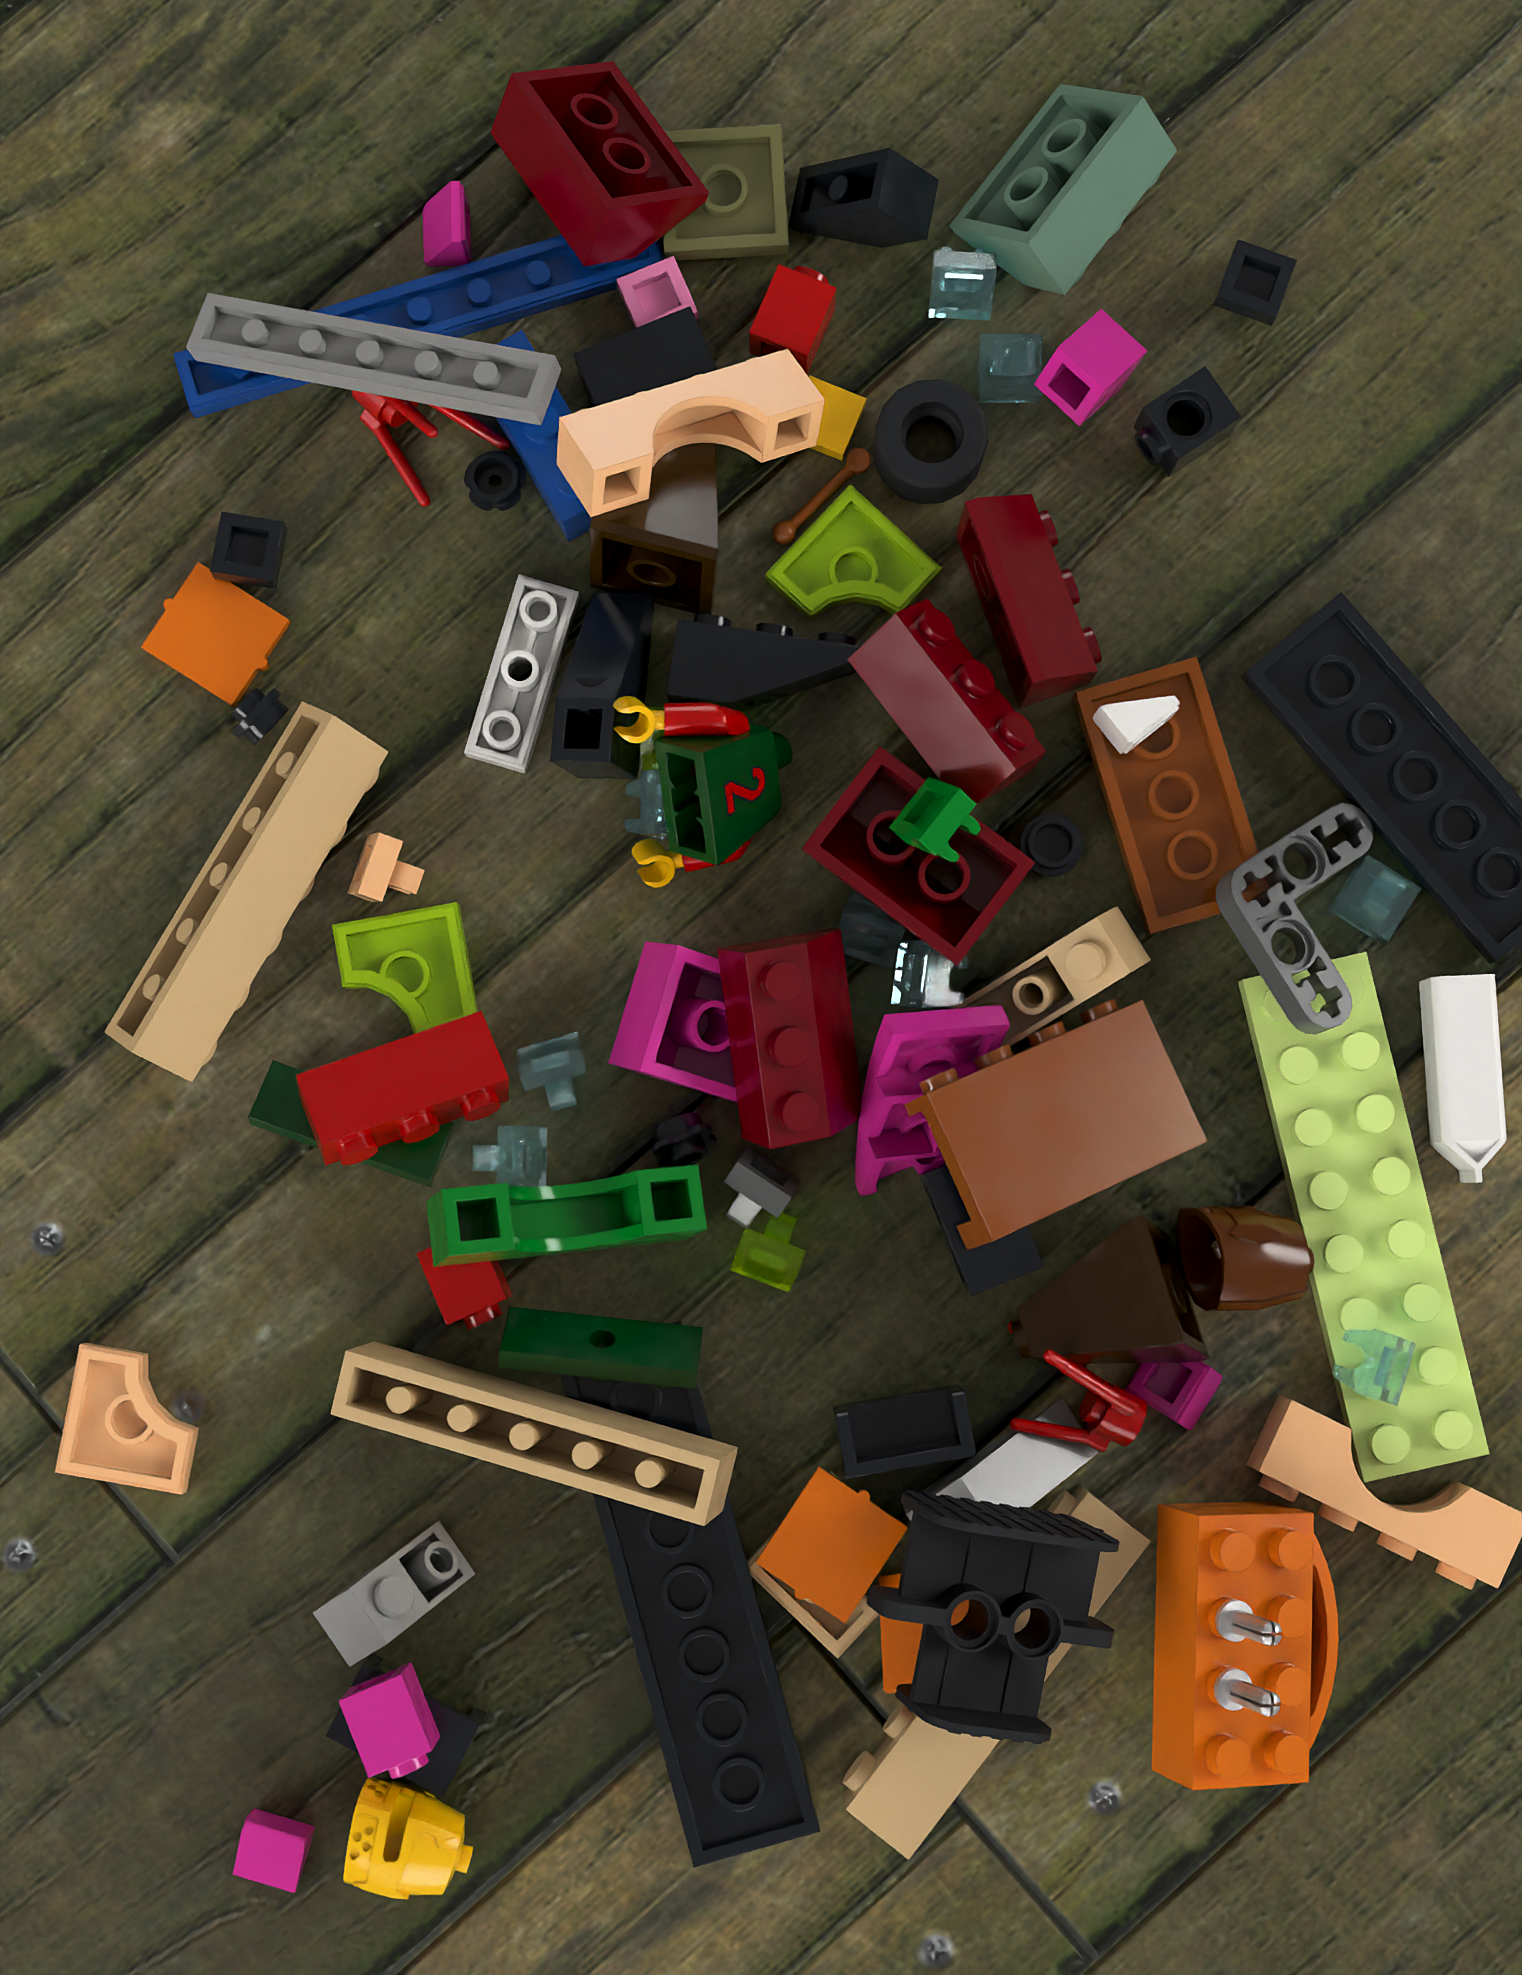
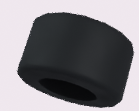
M941 379L917 380L898 389L882 406L873 439L874 464L883 482L900 497L919 504L943 503L962 494L976 479L988 444L987 420L977 400L961 386ZM932 421L944 425L951 431L954 437V449L951 455L940 463H926L915 459L906 447L907 433L915 424Z

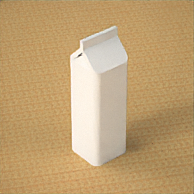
M1495 974L1430 977L1419 982L1430 1144L1459 1170L1460 1183L1483 1182L1482 1168L1507 1140Z

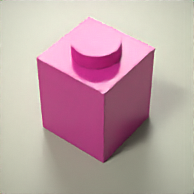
M1100 309L1058 346L1034 385L1078 426H1081L1123 387L1147 353V350L1106 312Z
M411 1662L350 1687L339 1699L340 1707L368 1778L388 1770L391 1779L399 1778L416 1771L429 1762L426 1753L433 1750L441 1736Z

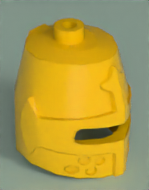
M375 1777L368 1778L360 1791L353 1814L345 1859L344 1883L354 1885L377 1895L408 1900L409 1895H442L452 1880L454 1872L458 1871L466 1874L470 1864L473 1846L463 1844L465 1815L435 1799V1796L425 1791V1789L396 1781L389 1782Z

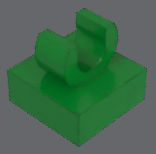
M931 777L927 778L889 827L905 843L950 862H956L960 857L948 843V840L958 827L975 836L981 830L978 821L969 815L977 804L960 788Z

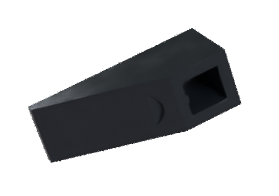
M652 592L593 593L556 697L550 755L552 763L578 778L638 779L641 742H628L613 728L634 725L639 719V712H618L613 707V704L621 697L632 696L639 699L645 705L655 595Z
M695 614L693 621L678 619L667 698L668 703L708 702L743 712L856 673L857 671L847 659L861 646L855 645L856 639L854 637L841 633L822 632L818 634V640L793 636L792 628L780 624L758 623L755 630L730 627L731 620L722 616Z

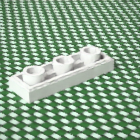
M518 575L465 747L464 754L467 757L521 773H527L580 600L578 591ZM526 664L532 667V673L526 680L516 681L511 678L512 671L516 666Z

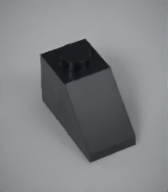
M891 148L802 167L799 170L788 227L797 232L880 248L927 240L939 179Z

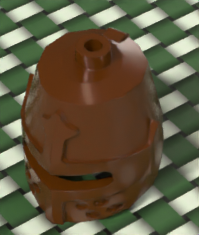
M1251 1206L1181 1207L1179 1209L1177 1222L1179 1264L1186 1288L1197 1306L1205 1311H1251L1298 1300L1304 1296L1308 1289V1275L1314 1268V1255L1307 1245V1240L1301 1226L1292 1218L1272 1214L1269 1211L1256 1210ZM1212 1232L1218 1244L1214 1248L1211 1247Z

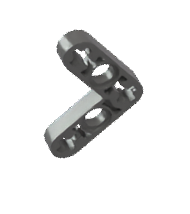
M1341 803L1316 815L1225 873L1219 879L1216 887V902L1224 918L1288 1020L1296 1029L1305 1034L1317 1035L1342 1025L1348 1019L1352 1009V998L1346 983L1293 901L1364 855L1371 847L1373 827L1370 820L1360 808L1352 804ZM1339 827H1342L1347 837L1341 843L1325 851L1324 846L1319 841L1335 832ZM1286 848L1294 849L1303 856L1307 865V873L1303 880L1291 876L1285 869L1283 854ZM1265 877L1271 887L1262 891L1247 903L1243 899L1241 891L1246 886ZM1275 932L1287 935L1293 942L1296 956L1292 964H1285L1274 955L1271 940ZM1307 969L1310 976L1301 979L1299 983L1295 984L1291 976ZM1320 993L1326 1004L1321 1007L1320 1012L1316 1013L1312 1009L1310 1002Z

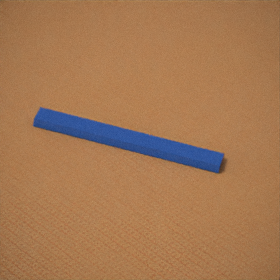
M559 235L312 312L459 338L618 289L616 279L662 261L664 257L657 240L635 258L584 267L564 237ZM188 349L173 354L190 412L195 418L312 383L196 361Z

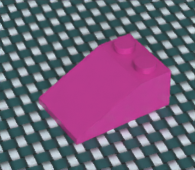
M645 941L608 1064L737 1103L719 959L679 945Z

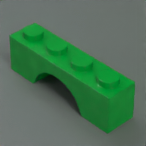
M698 1165L635 1170L610 1178L556 1186L520 1187L508 1183L447 1188L441 1189L426 1201L434 1267L683 1241L707 1229Z

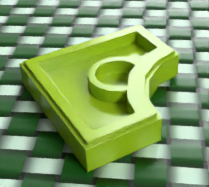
M850 484L765 573V580L811 621L830 607L850 602L877 605L894 615L908 608L940 575L942 568Z
M457 902L332 925L342 987L346 989H372L390 997L407 1014L414 1034L478 1012L461 910Z

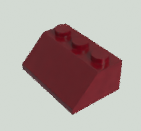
M614 61L511 73L490 133L584 267L635 258L706 202L709 191Z
M1032 494L977 497L965 501L955 537L1019 709L1089 685L1098 672L1095 664L1102 661L1101 651L1091 627L1082 628L1074 608V605L1080 603L1078 588L1071 571L1068 568L1060 570L1052 547L1058 545V538L1048 511L1038 512Z
M928 598L895 613L847 659L942 782L960 788L977 805L1025 777L1036 767L1046 753L1044 747L1035 737V732L1030 722L1013 709L995 686V680L989 669L981 662L975 660L955 634L951 620L942 611L936 609Z
M879 746L801 850L957 967L1036 862L976 817L974 818L978 821L981 829L976 836L958 827L948 840L949 846L960 856L956 862H950L905 843L889 827L926 780Z
M835 927L717 948L742 1138L768 1149H774L831 1137L859 1120L862 1093L841 928Z

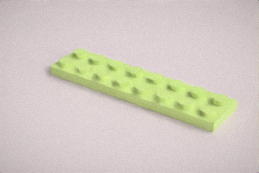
M1367 952L1331 959L1349 989L1352 998V1009L1348 1019L1342 1025L1317 1035L1305 1034L1294 1027L1261 975L1238 981L1295 1221L1301 1226L1307 1240V1245L1314 1255V1268L1309 1273V1279L1344 1424L1352 1429L1351 1452L1355 1469L1361 1481L1365 1483L1490 1453ZM1306 969L1291 977L1295 984H1297L1301 979L1310 976ZM1320 993L1310 1002L1312 1009L1316 1013L1320 1012L1321 1007L1326 1004Z

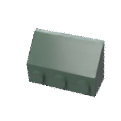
M1060 84L949 226L956 235L1025 286L1066 295L1069 289L1082 278L1087 266L1108 239L1120 229L1123 220L1143 194L1156 183L1161 171L1177 150L1143 96Z

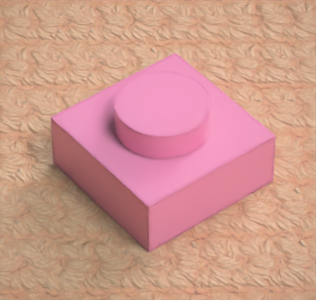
M674 256L616 279L617 288L634 328L691 306L696 321H698V311Z

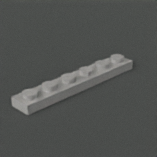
M207 293L186 345L193 358L200 362L536 425H542L561 372L556 356L551 354Z

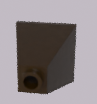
M716 443L688 444L666 453L652 468L649 499L592 517L589 527L590 583L592 588L612 593L652 592L655 595V604L695 614H712L719 551Z
M1144 1215L1130 1219L1016 1308L1020 1320L1011 1323L1012 1335L1022 1358L1027 1359L1031 1357L1043 1364H1049L1043 1358V1353L1047 1349L1054 1350L1075 1364L1185 1363L1210 1359L1171 1237Z

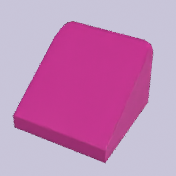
M450 181L424 206L423 250L424 262L427 266H461L472 261L470 204L464 185H461L460 181Z
M1201 1361L1141 1363L1125 1391L1146 1400L1147 1405L1187 1430H1192L1223 1377Z
M253 1808L243 1824L233 1875L295 1893L316 1826Z

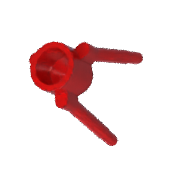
M352 390V396L365 408L360 416V420L375 434L418 503L422 507L429 506L431 502L430 497L390 434L386 424L389 423L392 427H398L409 420L430 438L438 436V428L417 409L418 402ZM429 405L500 450H507L510 447L508 439L465 411Z
M1014 1321L1009 1322L1007 1325V1329L1011 1334V1323ZM1047 1349L1044 1351L1043 1358L1046 1362L1088 1389L1079 1409V1418L1087 1422V1429L1013 1418L1010 1421L1011 1429L1037 1436L1083 1443L1102 1453L1107 1449L1110 1441L1123 1447L1130 1445L1144 1423L1147 1413L1146 1400L1103 1380L1083 1365L1075 1364L1054 1350Z

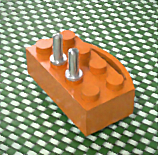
M1272 1501L1158 1504L1151 1770L1192 1791L1309 1782V1750L1324 1720L1332 1694L1339 1642L1335 1592L1328 1564L1318 1539L1314 1534V1513Z

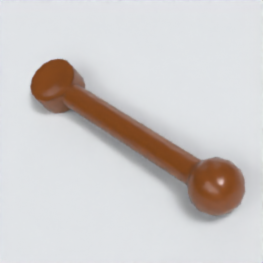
M859 447L850 450L846 457L845 466L788 521H780L774 525L771 532L773 540L779 545L792 543L796 537V529L852 475H862L867 472L871 462L868 451Z

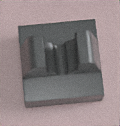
M748 1146L724 1181L725 1184L740 1193L725 1216L746 1230L761 1208L778 1218L792 1198L801 1180Z

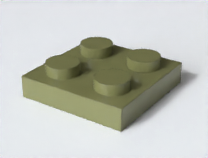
M781 124L665 131L709 191L707 200L703 205L663 235L665 259L674 256L676 261L789 254Z

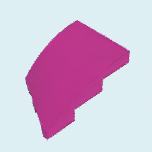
M1002 1005L884 1014L867 1070L858 1123L855 1185L860 1196L878 1192L877 1181L909 1167L913 1166L920 1175L945 1163L924 1114L919 1112L909 1117L904 1105L923 1095L918 1083L951 1068H955L959 1079L978 1071L973 1060L1000 1048L1011 1024Z

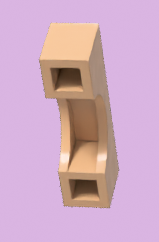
M785 349L559 417L556 464L590 517L649 499L653 466L666 453L684 445L695 443L722 444L739 449L761 463L816 446L825 399L791 352Z
M1278 1395L1246 1465L1263 1473L1258 1484L1260 1487L1295 1503L1299 1492L1304 1493L1322 1502L1317 1513L1321 1517L1354 1532L1358 1521H1361L1381 1531L1376 1541L1377 1544L1413 1561L1417 1550H1420L1440 1560L1435 1570L1436 1573L1470 1590L1473 1589L1477 1579L1497 1589L1499 1588L1522 1537V1512L1454 1480L1437 1494L1417 1503L1390 1504L1382 1502L1365 1487L1357 1474L1351 1452L1352 1429L1291 1399Z

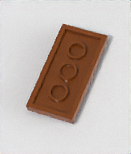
M1197 656L1075 692L1073 695L1075 707L1146 935H1153L1222 914L1216 902V887L1219 879L1231 869L1257 854L1258 849ZM1175 696L1180 702L1178 705L1179 709L1170 720L1127 754L1124 752L1120 754L1092 718L1098 708L1106 704ZM1265 877L1246 886L1241 891V895L1248 903L1256 895L1270 887Z

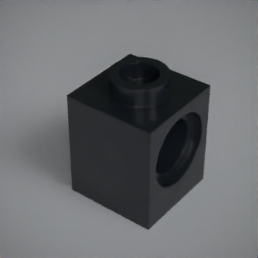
M1204 366L1142 408L1134 425V429L1137 432L1134 436L1135 442L1144 458L1153 466L1160 464L1167 476L1170 477L1230 437L1241 416L1206 366ZM1174 415L1188 418L1193 423L1196 434L1180 436L1174 433L1168 425L1167 418Z

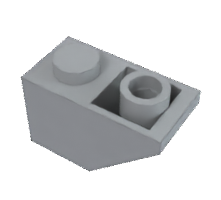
M437 1521L312 1613L350 1667L387 1645L474 1576L475 1572L440 1521Z

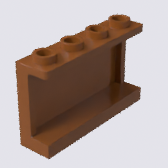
M1111 999L1080 1013L1079 1015L1084 1024L1081 1027L1067 1032L1063 1022H1058L1027 1036L1031 1046L1028 1050L1014 1055L1009 1044L974 1059L973 1061L978 1071L959 1079L955 1068H951L918 1083L923 1095L904 1106L909 1117L919 1112L924 1114L971 1218L956 1226L967 1250L1002 1238L1207 1142L1143 1000L1119 1010L1115 999Z

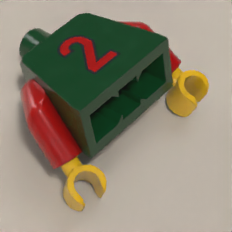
M624 696L617 699L613 707L618 712H639V719L634 725L613 728L628 742H644L652 735L654 730H664V736L659 737L654 742L670 851L667 852L662 843L655 839H645L636 843L632 848V855L637 863L645 865L655 861L652 865L644 866L637 870L641 879L647 885L654 888L663 887L672 880L675 869L684 867L686 873L734 862L742 858L756 833L771 821L781 808L778 771L789 765L792 761L793 752L788 740L778 732H771L767 727L749 723L744 713L714 703H664V710H650L635 697Z

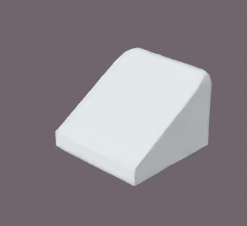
M1175 696L1106 704L1100 706L1092 718L1120 754L1123 752L1127 754L1170 720L1179 709L1178 705L1180 702Z

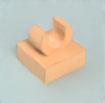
M379 832L368 834L347 894L370 902H382L387 887L409 895L410 893L417 894L425 870L397 861L403 841Z

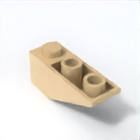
M1118 906L1090 920L950 1009L1002 1005L1011 1024L1000 1047L1007 1044L1012 1046L1151 959Z

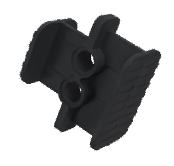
M906 1490L902 1494L901 1503L913 1510L899 1586L898 1588L870 1586L866 1603L874 1611L886 1618L923 1624L912 1684H899L896 1688V1698L908 1707L910 1712L915 1713L924 1722L947 1730L949 1733L959 1735L963 1733L981 1738L982 1736H987L997 1740L1011 1739L1013 1742L1022 1743L1028 1741L1033 1744H1042V1742L1049 1741L1052 1729L1037 1718L1049 1656L1058 1648L1060 1643L1111 1648L1115 1630L1097 1618L1088 1616L1100 1552H1118L1120 1542L1104 1533V1530L1095 1528L1073 1516L1062 1513L1055 1514L1041 1509L1037 1511L1022 1506L1017 1508L1009 1504L1000 1503L997 1505L989 1501L980 1500L978 1502L969 1498L960 1497L958 1499L949 1495L941 1494L938 1496L930 1492L921 1491V1493H917L912 1490ZM969 1600L968 1612L964 1619L955 1625H951L954 1609L961 1602ZM1030 1609L1028 1623L1021 1631L1014 1633L1016 1619L1023 1611Z

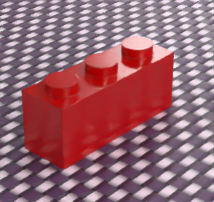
M482 1011L296 1075L299 1096L325 1166L338 1161L342 1165H352L365 1161L378 1152V1147L403 1139L405 1143L424 1140L438 1132L441 1124L464 1117L466 1121L483 1119L498 1111L501 1103L509 1100V1077Z

